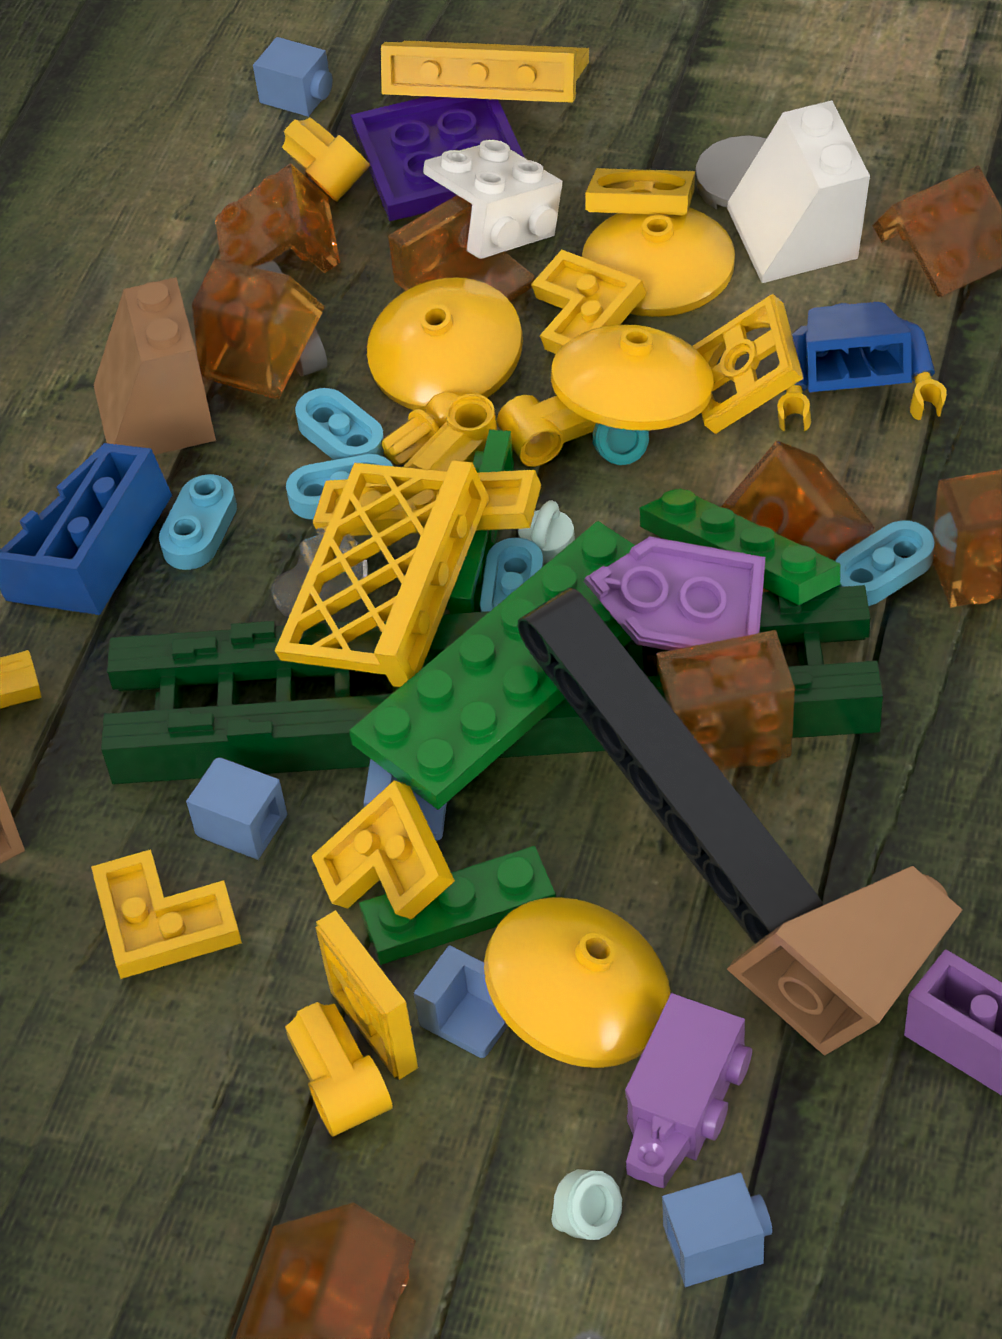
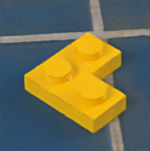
M562 249L531 284L537 299L562 308L560 313L540 335L545 350L554 354L567 342L584 332L605 326L621 325L646 295L642 279Z
M395 780L311 856L331 903L344 908L351 907L380 880L395 914L413 919L455 882L411 787Z
M151 849L91 866L120 979L242 943L224 880L164 898Z

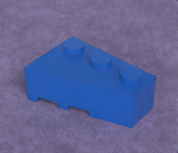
M104 443L56 487L60 495L39 515L31 510L19 521L23 529L0 549V591L6 601L95 615L101 614L172 497V493L151 448Z

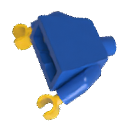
M839 303L834 306L812 308L808 310L807 325L800 326L792 333L804 379L786 389V394L778 400V421L782 431H785V418L795 413L803 416L804 431L809 429L811 424L809 399L802 394V391L807 390V388L808 392L912 383V381H915L916 387L909 407L911 415L915 419L921 420L924 411L923 401H927L935 406L937 416L940 417L947 393L942 383L931 379V376L935 374V369L925 333L917 324L899 318L885 303Z

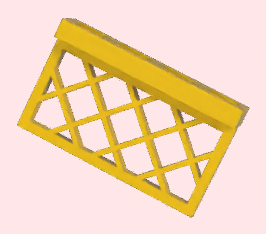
M429 41L384 42L381 45V92L386 95L573 103L576 99V81L589 63V48Z
M451 460L447 472L354 463L275 648V652L281 661L385 674L392 686L401 687L422 669L489 498L473 462ZM366 483L388 485L391 490L364 507L358 502ZM426 489L439 490L434 502L415 513L406 501ZM401 505L408 517L378 533L371 521L394 507ZM365 525L372 537L342 554L339 546L343 537ZM417 531L420 535L417 547L394 560L387 547ZM381 551L389 564L358 581L351 568ZM346 572L352 585L322 602L319 594L324 583ZM398 578L401 587L397 596L375 608L367 595ZM362 599L369 612L338 629L331 615ZM326 619L333 633L313 645L299 644L304 631ZM374 627H379L382 634L374 653L350 650L347 643Z

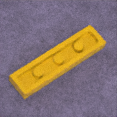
M519 470L478 473L489 498L476 531L531 528L541 488L536 471ZM347 479L325 481L312 522L320 537L324 536ZM366 483L358 502L364 507L391 490L388 485ZM426 489L406 501L415 513L434 502L439 490ZM398 505L375 518L371 523L376 531L380 533L408 516L401 505ZM363 525L346 536L371 534L366 526Z

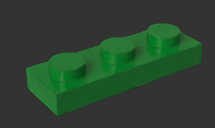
M532 846L451 872L455 882L413 919L396 915L387 894L359 902L361 915L379 964L382 965L495 928L505 916L517 907L530 901L556 897L536 847Z

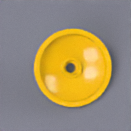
M690 207L685 215L617 213L595 228L588 237L582 252L583 258L642 279L646 295L630 314L649 317L683 314L709 303L726 288L732 278L735 266V250L727 231L708 215Z
M468 278L435 279L406 290L392 300L379 314L368 338V364L375 382L386 396L406 408L412 410L420 409L425 412L429 400L442 392H451L458 396L479 394L487 398L495 393L509 379L519 362L523 346V332L519 317L512 303L494 287Z
M612 325L584 332L560 348L553 359L551 369V383L554 392L570 410L595 423L626 430H658L677 426L693 419L709 404L714 383L713 373L709 364L690 344L665 331L640 325Z
M563 897L543 898L517 907L499 923L489 940L485 953L484 974L487 989L494 1006L506 1024L534 1049L551 1058L571 1065L604 1068L624 1064L640 1056L670 996V987L665 969L649 942L620 916L603 907L578 899Z

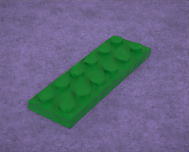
M595 522L349 730L352 745L400 782L409 785L412 791L439 810L565 699L523 643L517 627L518 620L567 588H574L589 602L623 647L632 640L584 583V579L602 566L607 567L622 558L635 545L601 522Z

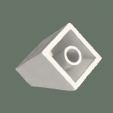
M832 100L783 112L728 201L727 209L761 283L858 259L870 175Z

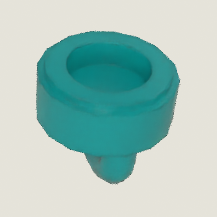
M596 423L592 434L593 445L598 454L606 461L617 465L631 464L640 459L649 443L648 430H626Z

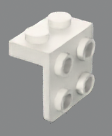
M485 140L478 146L460 151H446L442 156L425 160L423 169L425 175L472 204L467 251L479 259L555 236L563 181L543 170L541 164L527 160L510 150L506 143L498 140Z

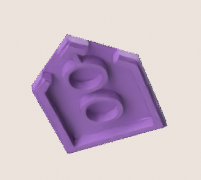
M649 536L632 547L630 552L607 567L602 566L584 579V583L637 645L755 665L757 662L766 557Z

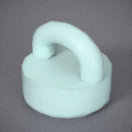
M553 500L547 501L540 510L534 512L531 528L518 530L519 538L528 539L541 549L543 563H548L575 540L574 526L571 519L565 513L559 511L558 504Z
M577 1169L567 1174L559 1183L554 1195L551 1218L553 1227L574 1238L599 1240L609 1235L617 1226L622 1213V1197L619 1186L611 1176L602 1171Z

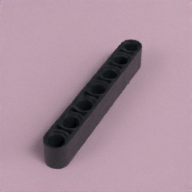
M567 588L518 620L519 634L531 655L754 944L783 923L823 906L814 889L580 592L574 588Z

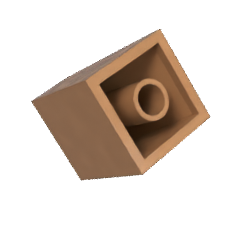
M176 277L149 282L123 290L94 382L106 443L151 448L154 455L216 441L196 349Z
M911 866L783 923L734 959L727 970L825 1056L879 1024L963 909L947 896L946 890L937 880L922 874L914 866Z

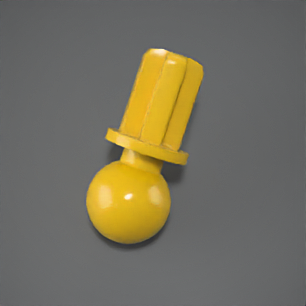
M451 392L436 394L427 403L425 412L415 409L409 413L406 423L383 438L381 445L385 457L395 465H403L409 461L447 422V407L451 401L459 396Z

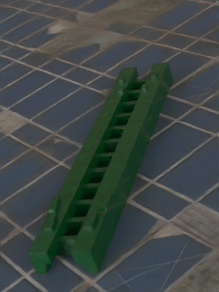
M865 585L834 587L801 605H797L772 592H763L758 655L755 665L740 663L739 665H727V671L707 672L705 656L637 645L633 640L624 646L625 650L700 745L880 732L883 693L878 662L863 661L824 664L821 643L857 641L869 638L871 618ZM490 611L443 614L423 667ZM275 621L231 624V629L113 637L110 638L107 667L112 689H119V691L160 689V692H156L155 710L104 714L101 751L112 784L200 779L216 758L226 759L263 774L369 767L370 758L352 745L349 730L391 694L354 697V675L377 673L281 661L275 652V648L285 626H275ZM352 621L335 622V624L340 629ZM318 623L303 632L299 644L313 645L333 632L328 623ZM376 626L350 641L347 645L351 651L374 653L382 632ZM796 645L799 666L765 668L763 647ZM681 653L683 674L648 676L646 655ZM335 677V698L297 700V679ZM276 678V702L239 704L240 681ZM218 685L217 706L182 708L183 687ZM393 686L394 692L400 687ZM564 699L498 758L605 751V749L568 701Z

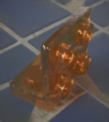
M291 163L276 174L267 176L259 186L238 201L228 204L215 218L223 278L231 287L236 286L249 277V268L272 261L290 247L301 260H310L324 273L340 263L328 196Z
M979 165L893 204L872 225L881 243L900 235L903 242L908 241L938 297H943L1002 269V208Z
M458 195L388 235L394 282L405 291L427 281L458 277L486 283L500 291L509 301H512L532 288L531 284L535 280V276L506 252L479 259L467 251L472 204Z
M776 630L657 653V669L667 703L720 771L749 765L756 767L768 766L780 759L791 756L795 687Z

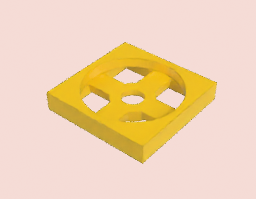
M596 168L585 193V210L599 213L685 215V213H688L695 190V171Z
M774 294L769 295L692 346L707 361L712 370L714 380L712 392L730 380L735 383L737 391L735 395L722 403H718L712 394L709 404L702 411L704 425L714 434H717L804 379L784 303ZM759 328H771V330L754 341L747 339V332ZM777 351L778 367L762 378L757 379L755 370L759 366L760 361ZM744 354H749L748 362L741 369L735 370L737 359Z
M335 910L316 921L317 927H315L330 992L394 1078L397 1076L400 1080L418 1069L406 1001Z

